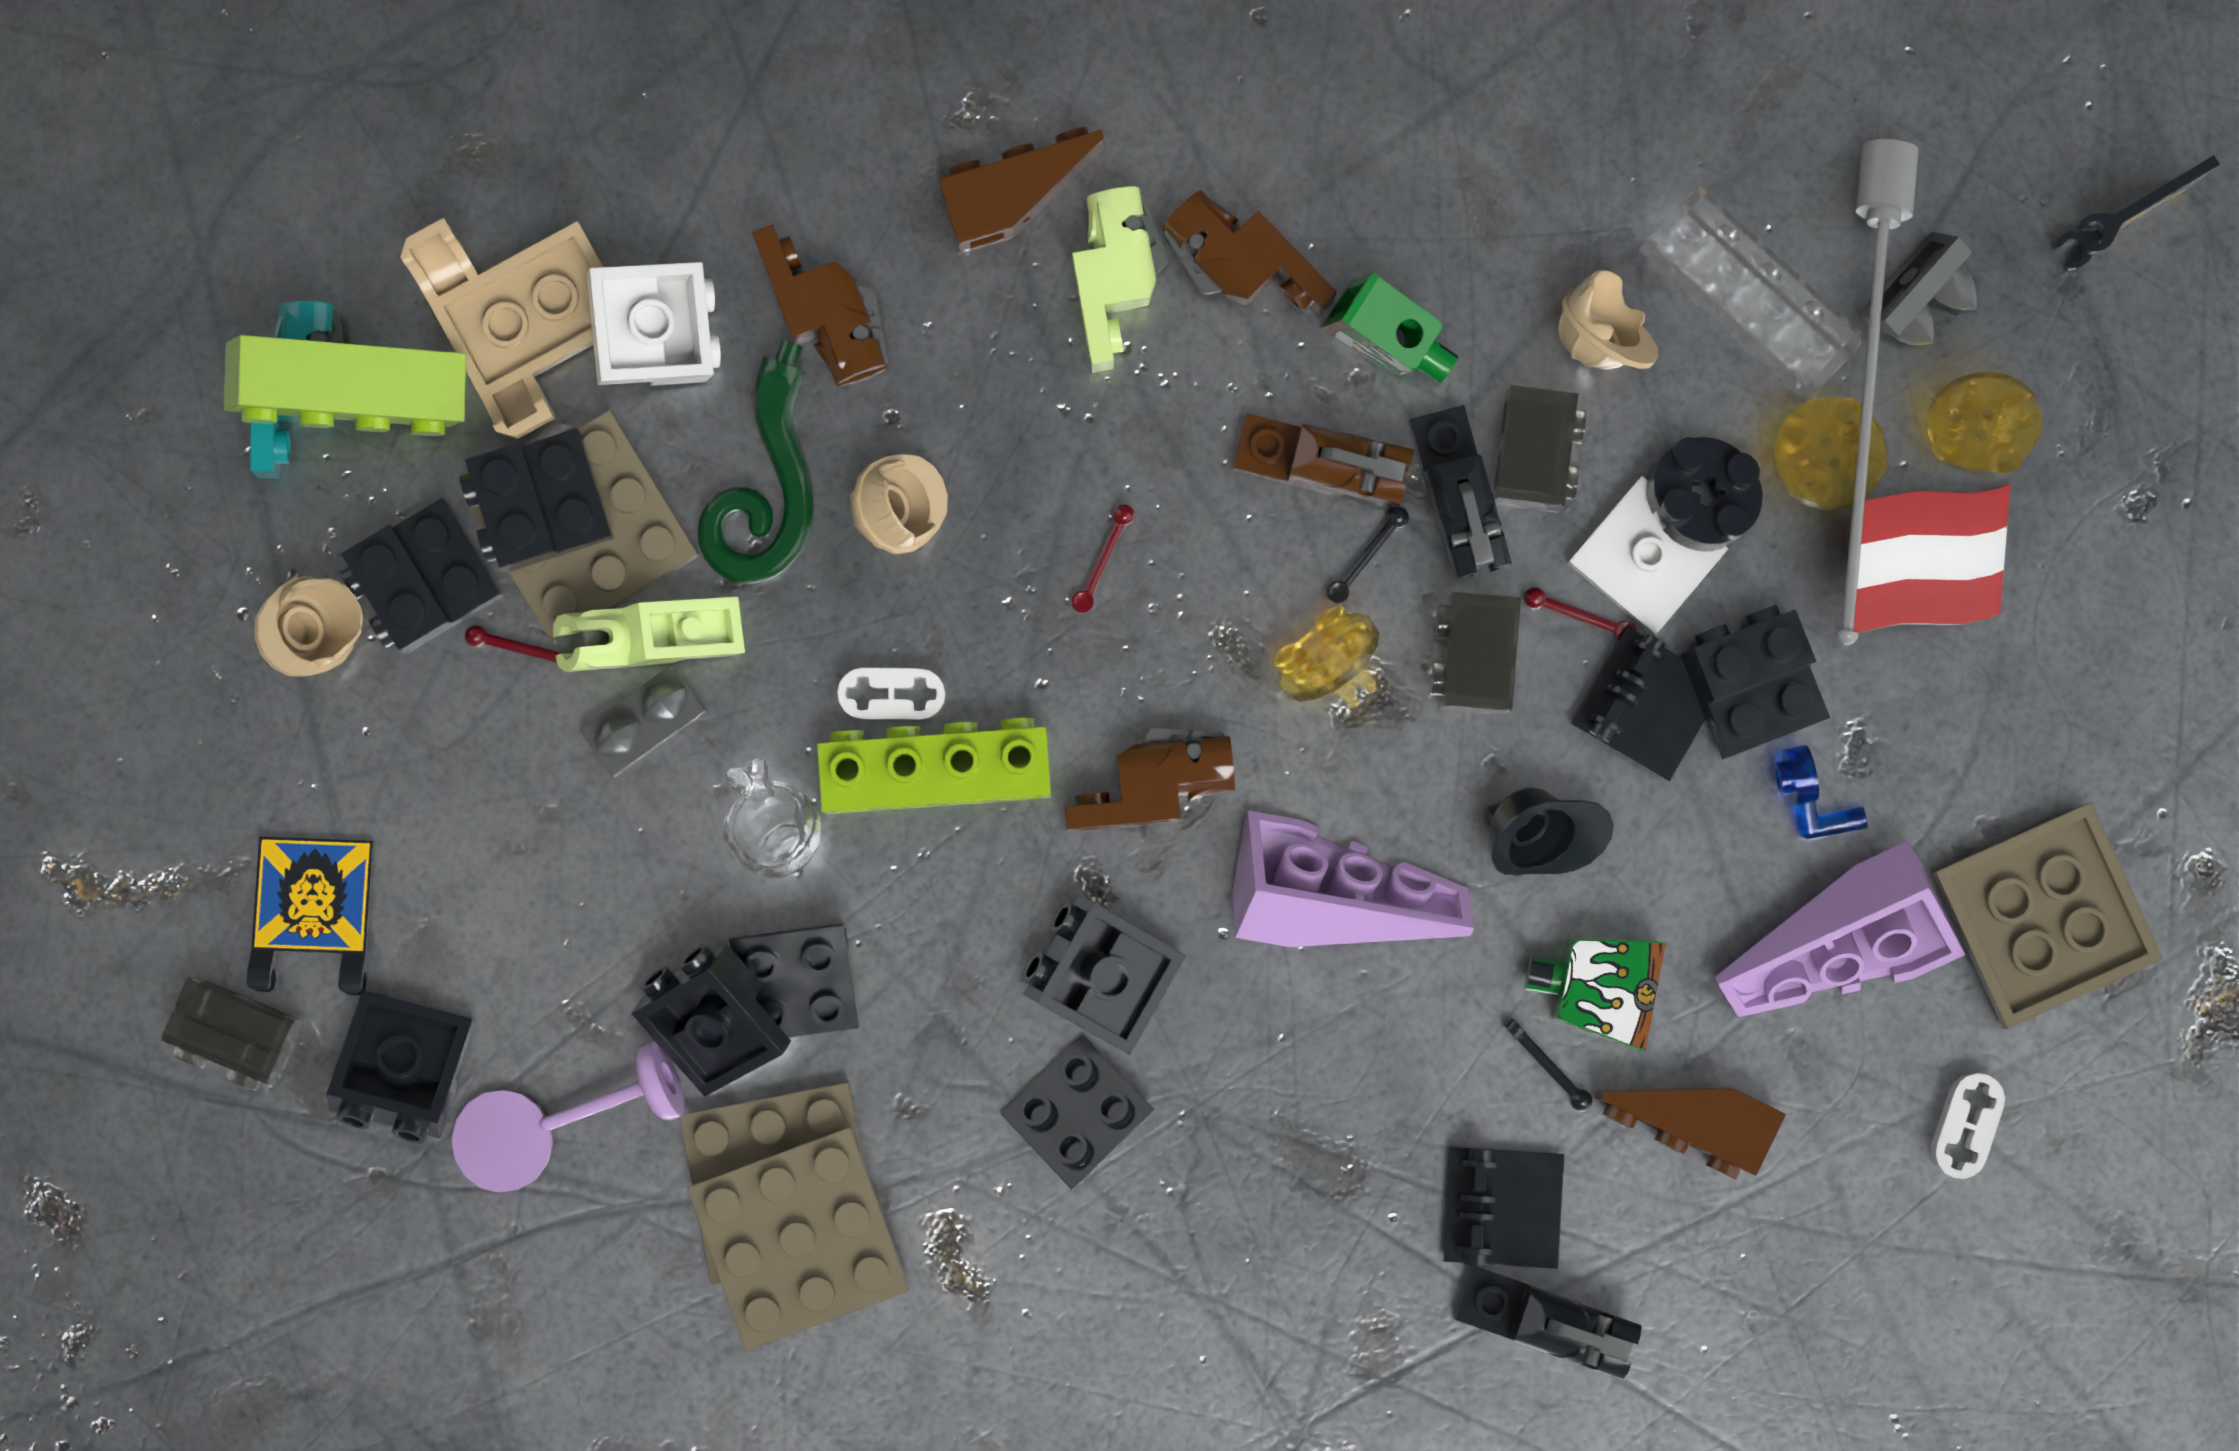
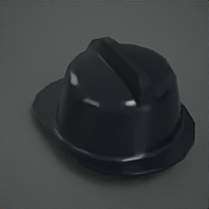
M1527 787L1518 790L1507 797L1501 804L1487 806L1484 812L1494 843L1491 859L1494 868L1505 876L1563 874L1577 871L1591 864L1605 851L1612 839L1614 828L1609 811L1599 803L1584 800H1558L1540 788Z

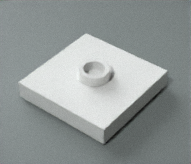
M1641 476L1567 564L1646 631L1655 636L1729 548L1725 546L1715 551L1704 552L1686 548L1673 541L1663 531L1666 525L1659 519L1657 511L1653 514L1651 512L1647 499L1648 480Z

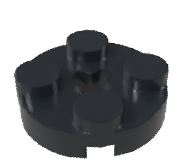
M1687 437L1681 439L1656 463L1650 474L1647 486L1649 507L1652 514L1657 511L1659 519L1666 525L1663 531L1676 543L1692 550L1704 552L1724 548L1727 544L1733 543L1743 536L1758 519L1763 501L1762 485L1759 480L1760 467L1751 455L1741 453L1737 448L1722 440L1709 437ZM1702 483L1710 485L1716 492L1717 499H1713L1708 506L1701 504V495L1692 491L1693 485L1700 486Z

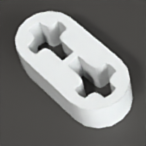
M920 668L853 669L842 678L837 691L839 704L843 710L854 719L863 721L921 722L931 720L941 712L946 701L945 687L940 678L930 670ZM859 679H869V685L872 689L888 690V699L870 700L866 710H859L857 701L848 699V690L858 688ZM922 679L926 680V686L929 690L936 691L937 693L936 700L926 702L925 710H915V705L911 700L895 699L896 690H912L915 688L916 680Z
M1980 1073L1965 1074L1956 1079L1949 1089L1930 1150L1933 1165L1940 1173L1947 1177L1959 1179L1973 1177L1981 1171L1987 1160L2005 1103L2003 1088L1993 1077ZM1981 1083L1984 1085L1982 1094L1990 1098V1104L1988 1108L1978 1107L1972 1122H1966L1970 1111V1103L1963 1099V1093L1965 1089L1975 1090L1978 1084ZM1965 1128L1969 1131L1964 1148L1972 1152V1158L1970 1162L1960 1161L1956 1169L1951 1167L1952 1157L1945 1154V1147L1947 1143L1957 1144Z

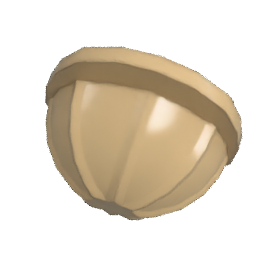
M1604 269L1595 271L1579 284L1577 288H1571L1561 301L1563 310L1558 327L1560 340L1565 349L1570 352L1572 359L1580 361L1585 367L1612 369L1627 365L1638 369L1650 368L1659 357L1656 343L1642 325L1645 321V313L1639 309H1631L1625 304L1622 294V279L1617 274Z
M899 454L887 456L868 464L858 476L855 489L849 496L853 526L874 547L892 554L914 552L926 544L939 530L947 514L948 494L943 478L931 463L917 455Z
M313 576L292 578L275 589L262 604L255 618L254 639L260 655L273 669L286 676L307 677L324 673L342 664L353 650L354 643L362 632V608L354 593L337 580Z

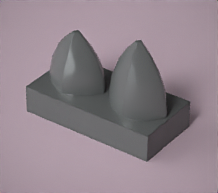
M1931 232L1884 285L1880 332L1890 334L1897 340L1910 345H1929L1933 343L1934 320L1928 305L1932 298L1955 309H1977L1975 282L1965 262L1973 252L1960 237ZM1871 301L1859 314V317L1868 326Z
M672 664L579 731L611 776L615 778L707 711Z

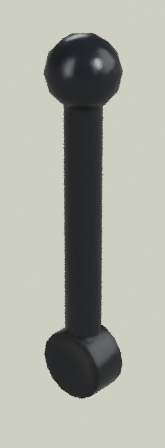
M1396 506L1389 510L1387 514L1388 522L1340 581H1334L1328 586L1327 597L1331 602L1340 604L1347 600L1351 584L1396 529L1407 525L1409 514L1406 509Z
M1511 1017L1503 1025L1505 1029L1571 1097L1570 1103L1573 1109L1579 1112L1587 1111L1593 1102L1591 1094L1587 1090L1578 1089Z

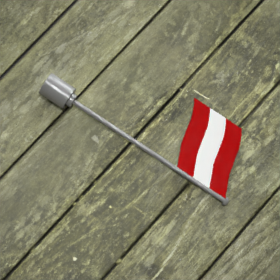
M1897 139L1871 140L1864 143L1861 149L1856 213L1858 216L1867 219L1866 223L1868 226L1877 229L1842 630L1835 632L1837 640L1844 645L1853 644L1858 639V633L1898 624L1963 625L1989 619L2000 614L2011 483L1996 489L1976 493L1911 491L1865 500L1889 229L1900 227L1902 221L1912 218L1915 199L1919 149L1910 142Z

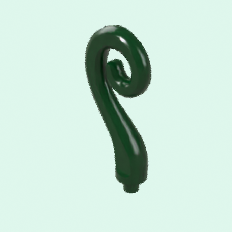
M783 339L780 342L775 359L764 356L756 377L753 400L755 422L783 492L784 514L777 536L765 550L752 555L739 553L726 543L723 536V523L725 518L734 511H742L748 515L749 530L753 536L760 538L770 532L773 523L772 507L762 494L749 487H731L718 492L704 507L698 523V544L703 558L714 572L726 580L737 584H757L773 579L783 573L802 552L813 522L812 484L808 466L793 424L795 403L806 373L796 368L803 347Z

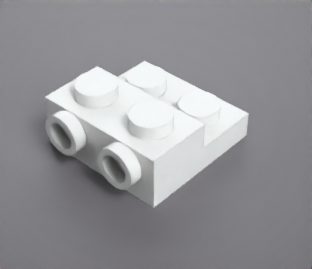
M703 262L589 268L586 275L597 385L650 382V386L707 382L714 375L713 368H719L721 352L718 335L710 334L708 312L714 311L715 292L712 279L704 278Z

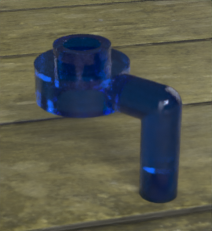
M1802 745L1782 750V761L1774 763L1776 785L1781 796H1790L1794 804L1798 833L1803 839L1813 840L1867 829V817L1863 806L1818 815L1816 801L1819 800V782L1816 766L1809 747Z

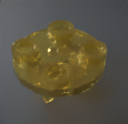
M1975 372L1958 377L1939 390L1929 407L1927 432L1932 442L1934 456L1940 461L1953 464L1968 471H1994L1998 474H2009L2021 466L2022 459L2031 453L2039 441L2042 431L2043 412L2036 394L2021 380L1999 372ZM1987 411L1992 412L1991 414H1984ZM1979 430H1985V432H1983V433H1979V432H1977V431H1979Z
M1825 397L1809 400L1790 412L1776 432L1772 452L1776 475L1787 492L1805 505L1829 511L1853 506L1862 406L1860 402L1849 397ZM1873 416L1865 497L1871 494L1887 468L1888 451L1884 432ZM1821 440H1829L1830 447H1823ZM1830 460H1837L1839 467L1832 468Z
M1337 606L1324 612L1316 621V628L1303 636L1298 643L1289 644L1276 654L1273 665L1279 672L1277 681L1289 699L1298 702L1317 700L1334 692L1351 708H1356L1360 703L1355 695V689L1358 686H1361L1369 693L1376 691L1377 685L1366 664L1370 661L1378 647L1380 633L1368 615L1357 612L1348 614L1343 607Z

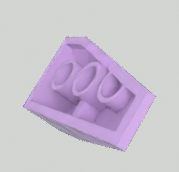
M1251 810L1247 811L1243 823L1231 896L1235 938L1286 947L1471 936L1474 930V923L1467 887L1406 862L1400 863L1396 867L1367 856L1369 847L1351 840L1347 848L1317 835L1320 827L1304 820Z
M1908 840L1856 864L1715 976L1736 1015L1743 1017L1805 1003L1811 993L1839 987L1842 994L1860 991L1861 981L1891 975L1894 983L1914 979L1964 956L1965 952L1923 866Z

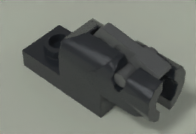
M1465 405L1410 419L1408 424L1437 530L1442 531L1456 580L1474 577V574L1477 573L1476 567L1488 565L1490 573L1511 566L1512 561L1505 535L1502 531L1498 509L1490 488L1482 455L1477 453Z
M1471 1265L1453 1318L1456 1321L1508 1338L1513 1342L1622 1380L1628 1375L1632 1364L1628 1361L1633 1343L1638 1345L1642 1332V1325L1585 1305L1580 1301Z

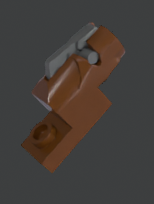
M1199 190L1177 208L1162 226L1165 241L1203 295L1222 292L1230 300L1247 306L1274 280L1280 277L1284 282L1280 286L1281 292L1301 312L1309 307L1318 317L1334 302L1337 291L1259 211L1238 229L1235 224L1239 220L1210 200L1202 190Z
M773 224L753 231L754 240L794 343L801 345L818 339V343L813 345L831 371L837 387L858 383L884 372L887 369L886 363H888L889 358L875 290L871 287L856 285L855 279L837 262L825 264L793 276L792 271L802 266L790 235L779 239Z
M1247 413L1232 471L1342 498L1343 494L1375 502H1387L1400 506L1406 488V483H1402L1404 473L1408 472L1412 464L1414 449L1386 442H1378L1374 439L1337 432L1305 423L1300 427Z
M1151 728L1142 744H1135L1117 756L1121 801L1110 802L1109 792L1076 795V806L1064 807L1067 832L1176 822L1181 820L1179 797L1187 796L1188 802L1219 792L1235 791L1230 736H1225L1222 732Z

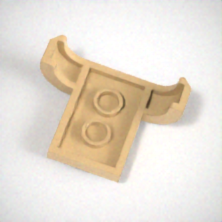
M445 218L407 237L400 257L422 290L455 352L466 354V372L493 421L492 425L495 431L499 434L518 439L555 419L553 410L535 377L593 346L586 272L589 268L603 267L579 222L577 221L481 274H478L467 252Z

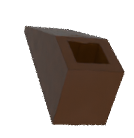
M1087 127L1074 128L1055 137L1056 143L1035 150L1032 143L1022 144L1002 152L1003 160L981 166L979 160H971L949 168L947 170L949 176L939 179V184L960 254L1014 238L1104 150L1102 130L1089 133Z
M1726 1087L1597 1090L1594 1096L1595 1099L1607 1104L1602 1113L1604 1116L1631 1129H1634L1639 1120L1658 1130L1654 1138L1655 1141L1683 1155L1686 1154L1689 1146L1709 1155L1706 1163L1707 1167L1736 1181L1741 1171L1748 1175L1757 1176L1786 1116L1785 1113L1734 1088Z

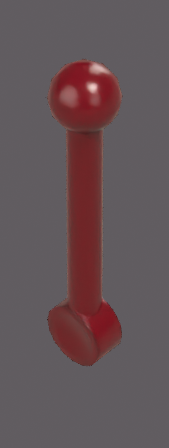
M1121 504L1114 509L1113 520L1115 522L1082 591L1076 592L1072 597V607L1078 613H1088L1094 606V598L1092 596L1124 527L1132 524L1134 521L1135 512L1129 505Z
M1537 587L1528 589L1524 594V602L1530 609L1536 610L1543 607L1613 633L1614 638L1618 642L1627 627L1637 631L1636 626L1630 621L1613 622L1546 597L1544 591Z
M472 625L465 632V641L472 647H480L486 644L557 663L555 657L558 655L557 651L488 634L479 625Z

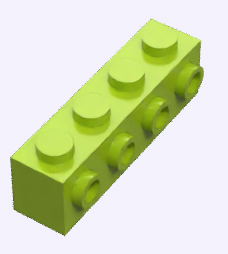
M239 335L226 342L224 411L242 412V421L247 423H277V415L298 416L299 426L330 428L334 427V419L355 421V430L387 432L390 431V423L411 425V434L443 436L445 435V427L464 422L466 354Z
M1013 718L1000 720L1001 730L978 732L977 722H958L944 724V734L921 736V726L887 728V738L864 740V730L830 732L829 743H817L822 813L828 815L1052 798L1046 727H1035L1034 718Z

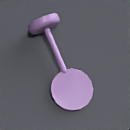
M655 1040L646 1043L638 1049L635 1055V1069L639 1082L546 1116L541 1107L525 1094L506 1089L485 1092L468 1102L456 1118L451 1138L454 1159L463 1175L479 1188L498 1193L519 1190L536 1180L548 1164L553 1145L552 1129L643 1095L650 1109L657 1117L668 1121L683 1116L685 1113V1100L673 1062Z

